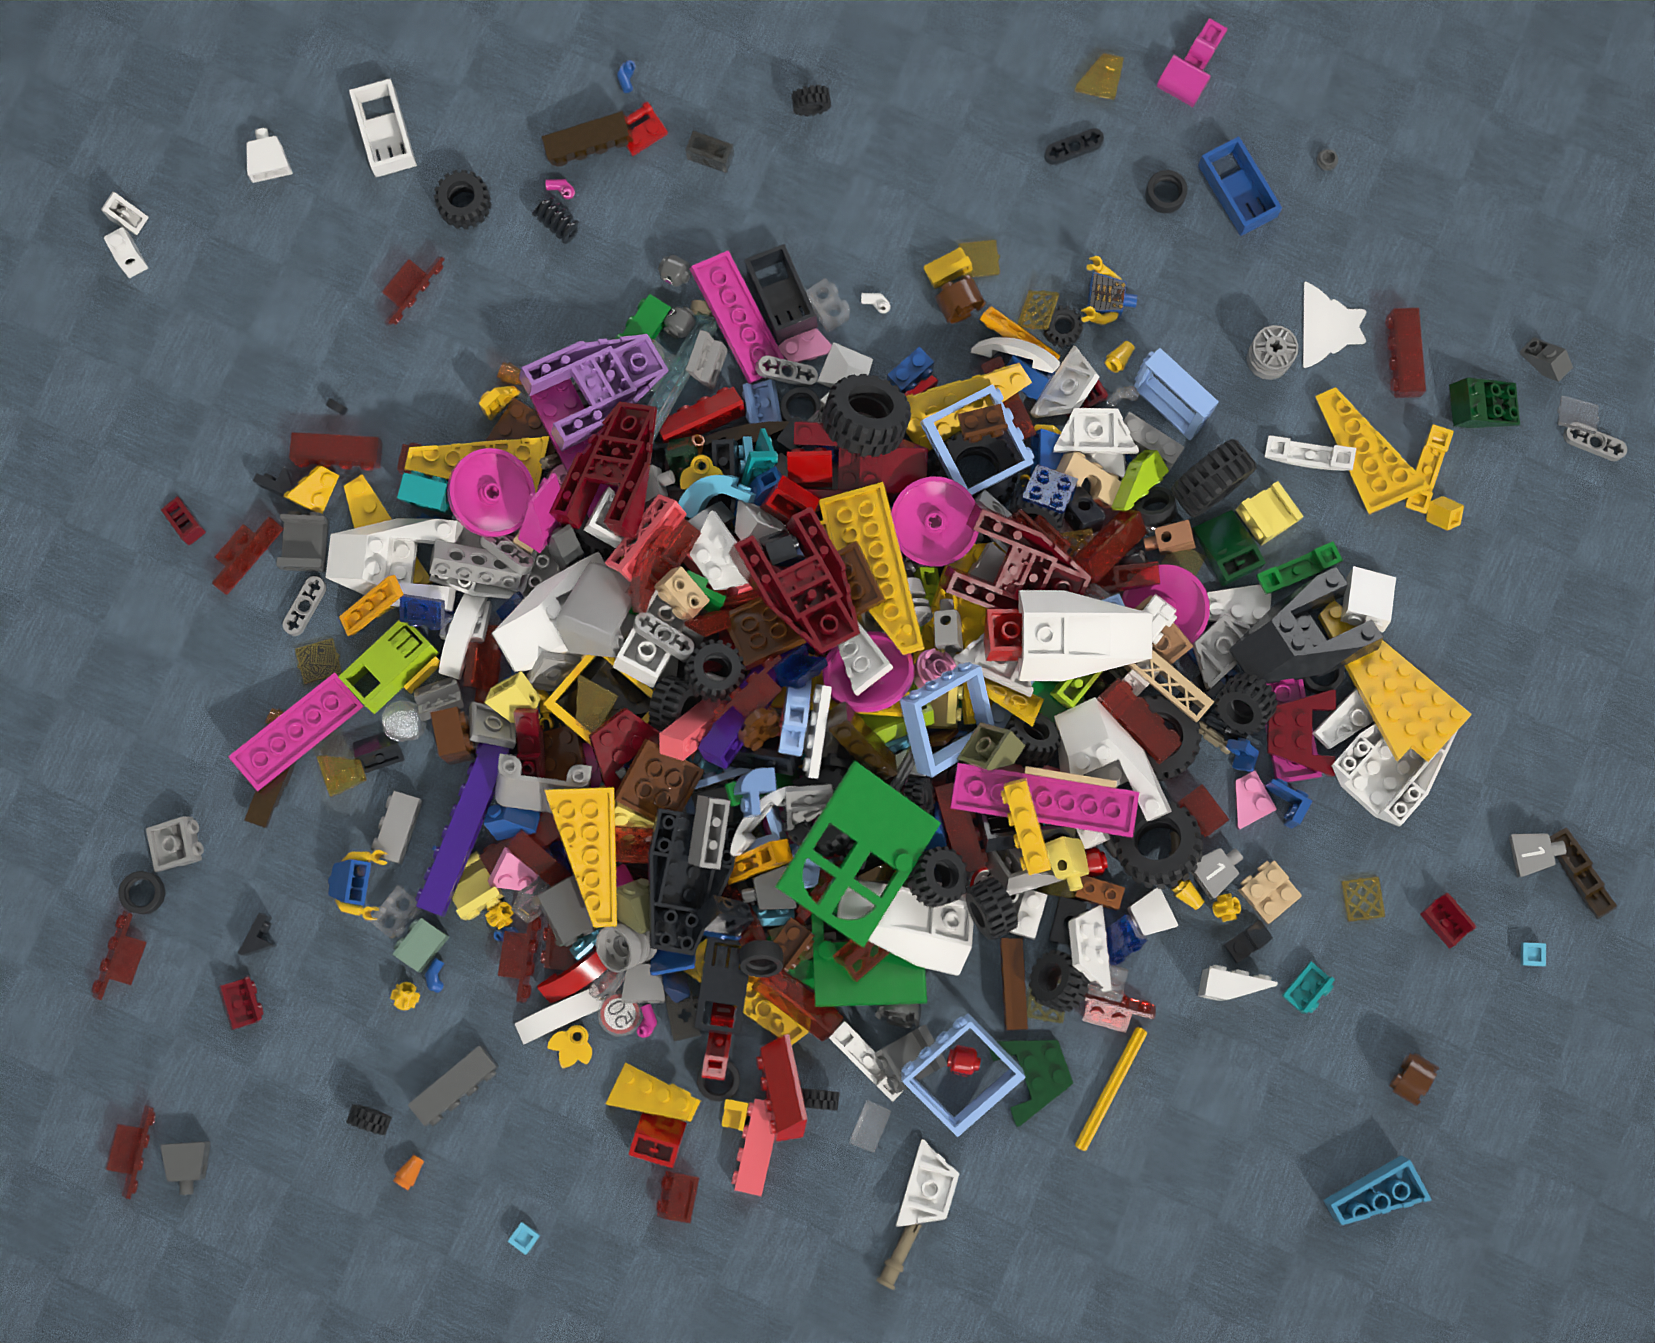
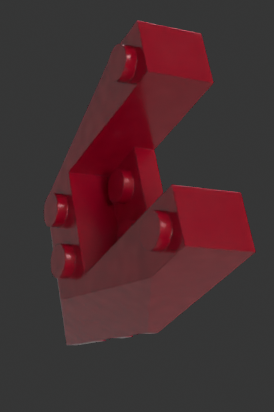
M618 402L602 422L604 426L597 434H592L587 440L589 442L587 447L575 455L549 512L561 526L570 524L572 528L580 529L599 485L617 486L619 488L603 523L616 536L634 539L644 513L657 408L655 406Z
M796 421L794 423V444L837 446V442H833L829 438V433L826 434L822 422ZM903 439L898 448L886 455L880 454L878 457L867 455V457H863L858 453L851 454L847 449L839 447L838 489H804L818 498L824 499L883 482L888 501L893 503L899 494L911 483L927 478L928 448ZM819 503L816 507L815 512H821Z
M975 503L966 524L977 532L1010 544L993 583L948 565L939 584L945 592L988 609H1019V590L1067 591L1084 595L1091 576L1042 532Z
M809 507L793 515L787 523L792 536H795L799 548L806 558L805 560L776 574L754 535L733 544L729 555L739 573L766 605L819 654H822L860 634L855 607L851 600L850 584L847 582L846 566L812 507Z

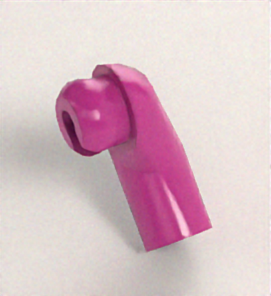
M546 180V190H557L565 199H571L575 195L574 188L567 180Z
M651 1003L640 1007L644 1019L637 1028V1035L641 1038L649 1037L657 1025V1019Z

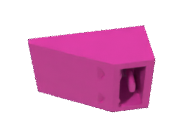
M554 472L548 479L544 478L538 487L537 493L532 492L526 503L528 506L522 514L524 519L518 527L520 530L518 540L539 553L550 542L552 532L561 526L549 513L560 490L557 475Z

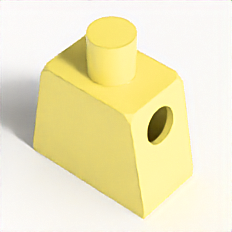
M520 671L492 687L485 703L509 722L515 723V709H536L540 696L523 672Z
M1063 836L1045 843L1055 877L1067 880L1070 891L1082 889L1083 885L1080 877L1087 875L1089 868L1081 839Z

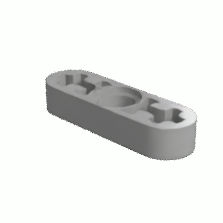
M772 356L762 357L755 365L756 372L761 377L802 387H809L818 379V373L814 367ZM765 362H767L768 367H772L768 371H765V367L762 366ZM783 366H788L791 369V377L783 375ZM808 372V376L811 378L807 381L806 377L802 376V374Z
M1578 423L1571 424L1563 433L1564 440L1568 444L1610 461H1618L1627 453V446L1623 441ZM1573 430H1576L1578 437L1575 439L1573 438V434L1570 433ZM1597 437L1601 442L1600 447L1595 448L1591 446L1590 438ZM1617 446V451L1620 453L1615 455L1613 454L1614 450L1610 448Z
M480 536V545L513 571L521 575L531 572L534 563L533 558L507 537ZM501 549H507L512 553H505Z
M317 576L308 578L283 621V629L289 635L298 636L304 631L324 596L326 584L321 578ZM319 582L320 590H314L312 593L311 584ZM312 593V596L315 597L314 601L310 597L305 596V594L311 595ZM304 600L309 601L310 609L306 612H301L299 604ZM297 612L300 616H303L304 619L302 620L300 617L298 618L296 615H294V613ZM298 618L297 624L299 625V627L297 629L293 628L291 631L289 623H294Z
M642 612L636 616L633 627L638 634L678 659L684 660L691 656L694 650V643L689 637L648 612ZM648 621V626H640L641 622ZM654 626H657L654 631V634H652V629L654 628ZM666 631L670 635V639L667 641L659 639L658 632ZM676 638V642H674V645L671 646L673 639ZM685 644L687 646L686 650L680 651V646Z

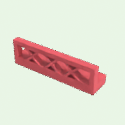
M658 494L643 513L642 522L634 539L638 538L636 543L630 545L634 539L624 537L605 564L619 571L627 581L634 583L687 515L677 501ZM661 503H665L664 507L657 511ZM652 521L648 527L643 528L647 522ZM624 555L619 564L615 563L619 557Z

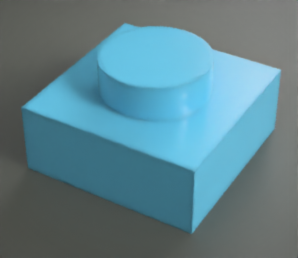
M1521 943V965L1546 966V944Z
M521 1222L508 1242L527 1255L541 1235L524 1222Z

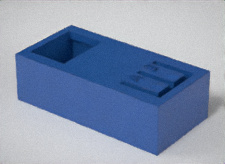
M1239 136L1201 156L1198 166L1240 236L1278 217L1282 207ZM1232 153L1241 170L1221 180L1212 163ZM1257 198L1259 199V201H1260L1261 204L1263 205V207H1264V209L1266 210V212H1264V210L1262 209V207H1261V205L1259 204ZM1246 204L1249 206L1250 210L1252 211L1253 215L1255 216L1254 218H1253V216L1251 215L1250 211L1248 210Z

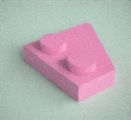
M817 328L786 339L778 348L785 360L801 363L804 360L810 361L817 359L819 356L829 354L832 344Z
M1256 771L1234 781L1236 793L1235 806L1237 810L1236 827L1238 830L1277 810Z
M504 847L488 879L490 887L496 886L497 888L530 892L539 874L536 868L526 864L524 859L520 856L516 857L509 848Z

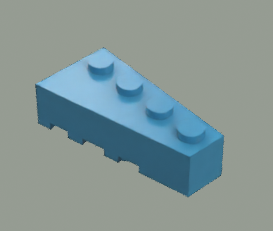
M1401 1155L1323 1201L1333 1220L1341 1225H1345L1380 1213L1385 1214L1398 1208L1410 1207L1416 1203L1428 1202L1432 1199L1411 1160Z

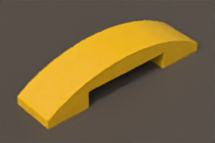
M1434 424L1431 426L1415 468L1417 474L1431 488L1407 498L1405 508L1423 514L1427 513L1429 502L1433 495L1432 491L1454 431Z

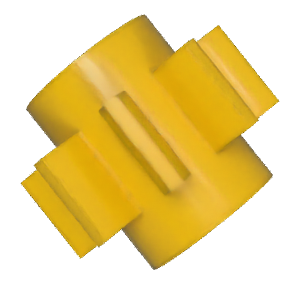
M1231 893L1217 896V901L1213 903L1214 915L1217 918H1222V922L1237 919L1236 914H1239L1241 911L1239 900L1236 897H1232Z
M499 900L500 902L493 907H486L489 912L485 917L491 926L501 929L513 922L510 917L514 912L510 904Z
M403 982L400 985L396 984L390 999L395 1000L394 1006L398 1009L409 1010L410 1008H415V1004L419 1001L420 993L416 992L417 987L414 984Z

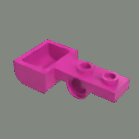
M1209 18L1200 35L1191 46L1186 58L1183 60L1175 55L1172 57L1161 75L1157 87L1194 107L1211 75L1203 70L1228 28Z

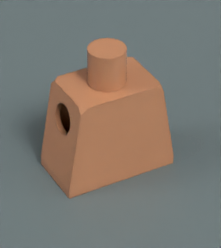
M1189 520L1156 528V536L1143 538L1146 551L1159 548L1161 555L1196 548ZM1165 538H1171L1169 542H1163Z

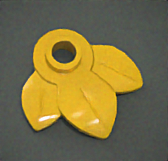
M698 455L693 458L691 466L682 472L680 478L681 489H687L701 478L711 475H723L718 467L713 466L712 460L708 456ZM701 462L706 464L704 470H700L698 467Z
M574 1025L567 1032H557L548 1042V1049L559 1051V1062L562 1068L572 1066L577 1060L588 1064L592 1057V1047L587 1042L589 1038L588 1031L583 1026ZM576 1032L581 1034L579 1041H575L573 1038Z

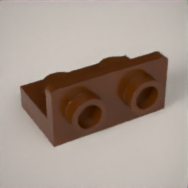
M1001 404L957 414L963 441L969 440V443L983 440L982 437L991 435V438L1002 436L1004 431L1008 429Z
M792 917L788 919L772 941L779 944L783 949V970L786 972L790 968L793 970L798 965L800 954L803 950L808 951L814 943L812 939L814 934Z

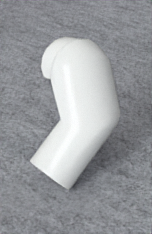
M862 293L861 304H873L883 314L890 310V303L881 293Z

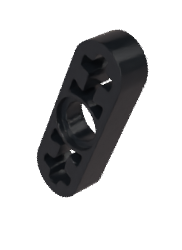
M1092 128L1054 142L1047 146L1045 160L1051 165H1058L1095 151L1102 146L1104 135L1101 130ZM1092 135L1094 138H1098L1097 143H1094L1093 140L1089 141ZM1071 142H1077L1080 145V149L1078 151H1071L1068 145ZM1052 150H1054L1055 153L1060 152L1058 154V158H1055L1054 155L1050 156Z

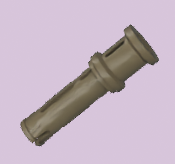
M906 1225L890 1259L887 1258L885 1260V1267L880 1277H877L875 1281L892 1290L895 1289V1281L899 1273L904 1270L902 1265L922 1225Z

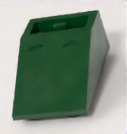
M1467 377L1449 384L1453 427L1483 428L1520 425L1516 383Z
M1233 510L1192 528L1221 586L1261 569L1266 563L1257 544Z

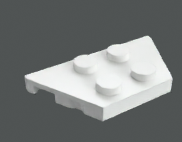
M1076 346L1072 347L1030 411L1034 418L1072 413L1074 408L1081 407L1099 379L1096 371Z
M1074 408L1053 448V453H1073L1077 451L1080 453L1138 454L1139 449L1134 444L1127 425L1124 424L1123 417L1118 409Z
M711 511L689 555L705 578L708 579L714 590L719 591L728 589V587H738L747 584L748 582L739 573L729 555L733 544L737 542L717 513Z
M984 633L979 639L970 643L966 649L953 657L956 665L964 664L965 662L980 665L983 677L1029 697L1033 693L1031 681H1018V661L985 660Z
M1099 905L1080 914L1079 917L1071 919L1068 923L1073 966L1079 972H1083L1085 977L1091 982L1096 980L1101 985L1100 990L1102 992L1112 990L1109 955L1107 951L1103 905Z
M921 1139L896 1222L898 1227L945 1220L959 1177V1173L952 1166H949L945 1159L937 1154L923 1139Z

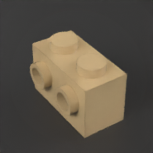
M682 566L671 569L654 586L658 591L659 597L670 605L674 615L682 619V621L694 618L710 601Z

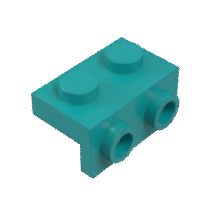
M1310 961L1281 996L1301 1014L1312 1013L1319 1006L1318 1000L1322 995L1326 996L1333 989L1332 983L1335 979L1332 976H1328Z

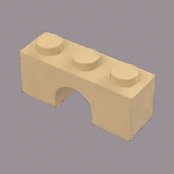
M1080 452L1065 453L1053 477L1069 487L1081 486L1084 479L1088 478L1091 483L1089 494H1091L1094 502L1103 508H1111L1121 485L1120 478L1113 473H1107L1102 470L1103 467L1098 463L1089 462L1085 459L1086 456Z

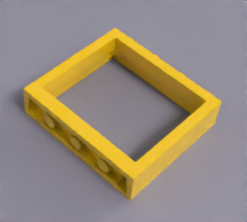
M586 655L544 703L547 709L589 745H591L588 735L591 732L560 707L556 701L595 657L593 655ZM602 656L612 666L614 665L615 657ZM621 672L647 696L652 697L655 688L652 690L646 684ZM649 711L642 718L646 723L650 722Z

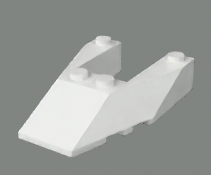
M397 518L331 534L326 578L366 595L386 577L395 575L404 595L391 606L453 612L455 589L447 586L414 584L413 578L417 544H434L435 540L461 545L463 525L455 520Z
M599 552L580 560L538 584L493 631L494 638L514 672L531 670L542 651L580 656L581 659L586 656L569 653L557 630L556 620L586 566L591 562L607 566ZM630 613L626 615L619 628L624 639L629 636L636 618L635 615Z
M1095 697L1054 716L1055 725L1059 731L1058 735L1061 737V744L1058 747L1060 772L1117 781L1116 787L1129 781L1133 791L1140 792L1138 803L1147 821H1152L1172 812L1144 749L1137 744ZM1076 828L1085 849L1110 840L1108 833Z

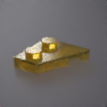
M1103 53L1077 83L1075 91L1115 100L1124 57Z
M579 675L577 681L576 725L592 733L605 722L618 695Z
M328 755L317 756L330 797L337 796L367 781L360 759H346L345 757H330Z

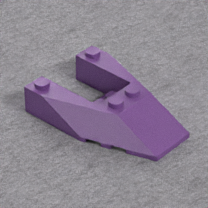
M648 334L624 336L613 340H607V338L598 339L595 342L579 341L521 367L519 379L529 396L572 377L576 381L590 407L553 424L551 434L562 452L585 441L592 434L599 432L604 426L602 422L618 402L636 404L669 370Z

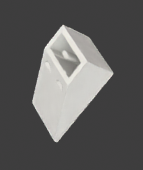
M982 875L981 881H983V880H985V879H987V878H989V877H986V876H983V875ZM1028 890L1011 895L1010 897L1017 912L1018 925L1010 933L1035 940L1047 894Z
M1213 965L1209 966L1208 969L1202 970L1198 997L1218 1001L1229 1000L1277 986L1278 982L1271 981V976L1258 974L1250 977L1247 971L1232 970V972H1227V967Z

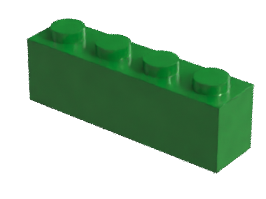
M649 294L646 299L643 298L640 301L635 316H630L625 325L627 328L622 334L619 333L615 339H620V337L648 334L652 343L665 326L664 320L672 308Z

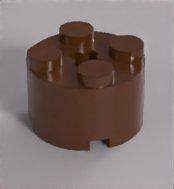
M971 275L964 276L954 284L952 282L944 284L941 287L942 292L935 296V300L947 323L950 321L951 324L971 317V312L974 309L978 312L986 304Z
M1409 1053L1400 1065L1403 1069L1402 1072L1393 1077L1389 1087L1392 1088V1092L1418 1106L1421 1102L1418 1099L1421 1095H1426L1436 1078L1437 1073L1435 1072L1440 1067L1417 1053Z

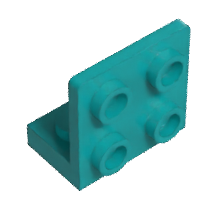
M765 428L760 429L755 450L748 454L741 480L742 485L749 486L758 475L773 468L778 462V454L774 451L771 437L768 436Z

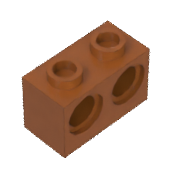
M1085 875L1080 877L1083 888L1074 891V899L1098 906L1103 905L1104 908L1114 911L1119 909L1125 887Z

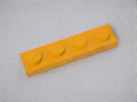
M991 306L982 314L980 320L984 322L985 326L995 330L1002 337L1016 338L1033 343L1051 353L1058 360L1061 357Z
M395 575L386 577L339 616L347 636L355 635L404 595Z

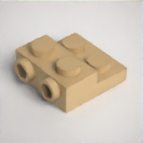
M1265 861L1257 868L1259 873L1254 877L1251 875L1246 877L1240 883L1242 887L1238 890L1267 925L1302 897L1276 861L1271 863Z

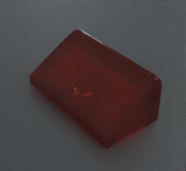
M710 611L685 621L684 626L702 636H709L731 627L729 611Z

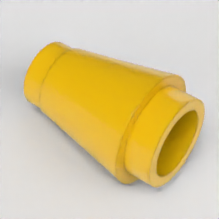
M1124 341V343L1108 354L1105 361L1107 368L1115 373L1122 371L1135 350L1134 345L1129 341Z
M1180 879L1177 881L1178 885L1171 888L1175 897L1194 910L1200 908L1204 903V900L1190 879L1185 882Z

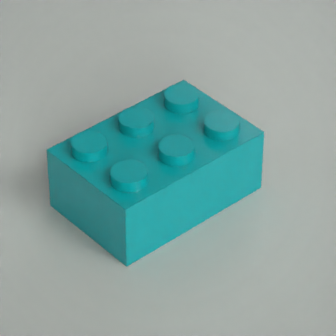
M413 470L411 474L404 472L397 496L398 499L413 506L453 516L448 502V481L446 479L436 476L430 478L424 473Z

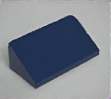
M682 970L662 974L664 990L675 1003L690 996L686 972Z

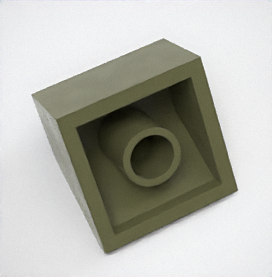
M980 722L957 757V760L986 770H992L1014 764L1025 745L1011 730Z
M640 878L617 887V920L639 934L650 931L649 880Z

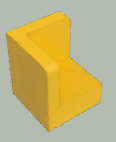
M1441 496L1429 502L1426 521L1448 531L1461 524L1464 505Z
M726 1099L722 1126L743 1131L749 1103Z

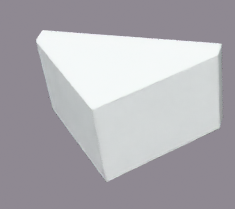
M115 192L111 193L101 209L110 221L135 235H138L149 218Z

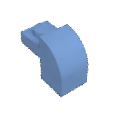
M774 768L755 769L741 776L736 782L734 795H743L741 810L744 812V818L761 815L759 794H769L776 791Z

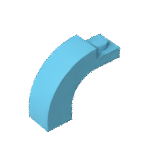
M711 475L701 478L690 485L681 496L678 504L686 512V517L693 518L705 510L708 502L718 494H727L747 503H754L757 494L750 492L751 488L739 484L737 487L738 477Z

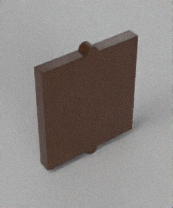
M958 728L927 733L930 747L946 745L959 732Z

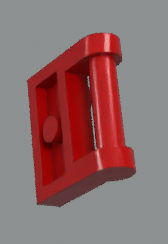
M648 101L643 103L641 108L627 116L629 125L646 114L649 119L631 130L633 141L629 142L626 148L632 156L668 135L667 129L655 114Z

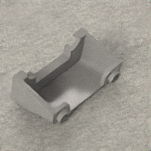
M589 563L561 608L556 620L557 630L569 653L616 658L624 645V637L619 628L635 600L639 604H645L651 597V588L647 582L636 579L634 583H631L615 569L600 563Z
M500 754L495 799L498 804L504 807L552 813L544 790L589 788L592 766L575 765L568 771L567 780L560 781L521 775V763L518 758L512 755Z

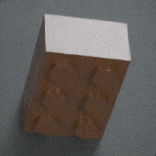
M457 706L430 712L439 757L449 765L475 760L476 747L475 742L470 740V718L468 715H465V712H462Z

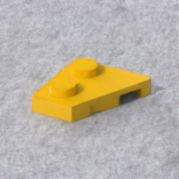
M515 386L494 388L491 392L487 391L481 396L479 405L484 415L491 421L521 392Z
M316 466L307 477H303L297 482L298 485L284 493L283 497L313 512L323 514L339 475L323 466Z

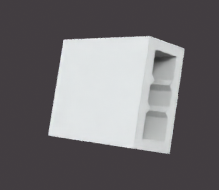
M1353 566L1346 577L1348 586L1344 594L1341 621L1353 626H1359L1372 620L1378 630L1384 632L1391 622L1396 577Z

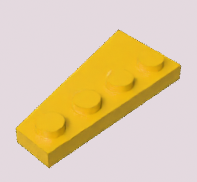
M625 1063L606 1101V1105L691 1122L701 1100Z

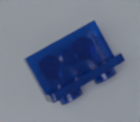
M802 644L777 662L773 668L780 686L800 689L810 679L818 676L828 666L826 657L809 656L806 645Z
M1126 914L1105 929L1109 964L1112 965L1123 963L1127 956L1139 951L1142 945L1148 942L1146 936L1139 934L1131 916Z

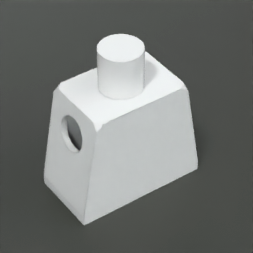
M266 128L257 129L255 131L257 140L247 143V173L252 182L293 174L277 136L269 137L268 129Z
M123 227L104 237L116 262L129 278L148 269L131 235ZM134 258V261L128 264L127 260Z
M1158 888L1153 889L1129 906L1127 909L1131 917L1120 921L1126 934L1137 929L1141 937L1179 926L1162 890Z

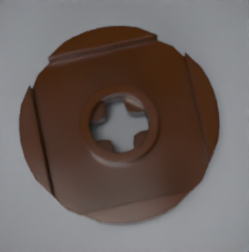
M763 707L754 711L743 722L746 727L743 732L739 730L738 738L746 747L756 751L770 737H775L780 732L779 714L772 707H769V710Z

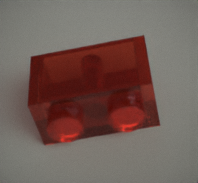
M1203 784L1178 801L1180 808L1185 806L1190 811V815L1195 817L1198 827H1200L1201 835L1204 837L1209 836L1230 820Z

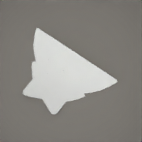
M1304 282V368L1320 362L1330 352L1334 354L1340 351L1347 344H1364L1366 342L1359 327L1366 311L1364 309H1347L1337 300L1333 299L1331 301L1320 289L1308 282Z

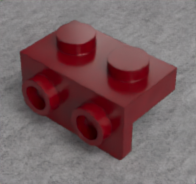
M1449 893L1436 898L1420 913L1449 949L1454 947L1466 934L1477 927Z
M249 976L218 987L231 1030L255 1024L262 1020L263 1008L260 1002L257 1003L255 997L257 988L255 982L251 981Z

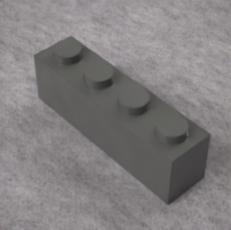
M478 1046L411 1101L408 1106L424 1126L431 1124L433 1127L443 1119L442 1114L449 1109L451 1112L461 1104L460 1099L463 1096L467 1095L469 1097L479 1089L477 1085L483 1080L488 1082L497 1074L495 1070L499 1066L483 1046Z

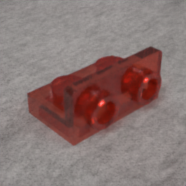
M548 923V928L544 927L543 941H546V950H542L541 963L544 964L546 969L567 970L574 965L575 957L569 951L573 944L567 947L565 945L557 946L555 943L557 939Z
M666 1171L665 1176L661 1180L662 1192L656 1205L657 1216L666 1220L691 1223L699 1177Z

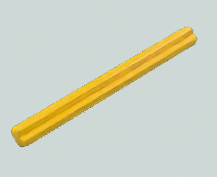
M1140 1027L1135 1028L1075 1143L1078 1149L1082 1151L1087 1150L1147 1035L1146 1030Z

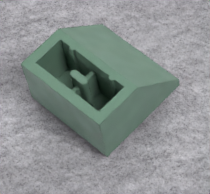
M424 918L416 919L408 928L410 933L405 939L403 937L399 939L394 946L395 952L393 953L395 957L421 973L449 938L446 933Z

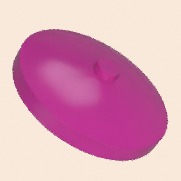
M495 448L479 449L463 457L453 468L447 486L448 502L456 519L469 531L484 537H501L516 531L524 519L522 514L528 506L526 503L532 492H535L533 479L526 466L514 455Z
M944 477L922 478L907 486L897 497L891 511L902 553L914 562L931 567L949 565L963 558L971 550L979 532L966 524L976 503L969 491L958 482Z
M1170 564L1152 566L1138 573L1129 582L1123 593L1122 601L1125 607L1134 609L1150 595L1154 596L1157 594L1177 609L1175 613L1177 618L1174 622L1193 644L1205 630L1210 615V601L1202 582L1187 569Z
M867 632L893 666V669L858 696L854 693L851 686L852 683L846 672V666L841 658L839 647L836 646L829 652L823 665V680L825 686L832 687L830 697L837 704L846 701L856 712H875L897 703L908 692L914 678L912 656L910 653L902 655L886 633Z

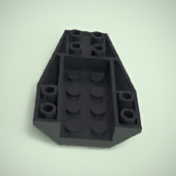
M657 809L648 851L650 948L694 955L705 932L697 911L713 895L721 897L734 868L736 856H733L730 850L733 838L740 824L727 821L720 869L698 867L688 863L695 814L670 809Z

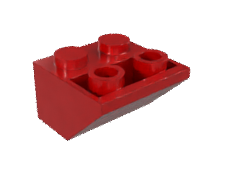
M797 448L787 452L788 479L802 488L832 487V450L827 451L826 448H815L814 451H805L804 449Z
M782 475L760 508L787 525L793 515L809 507H812L815 512L820 498Z
M642 1112L628 1155L673 1168L687 1122Z

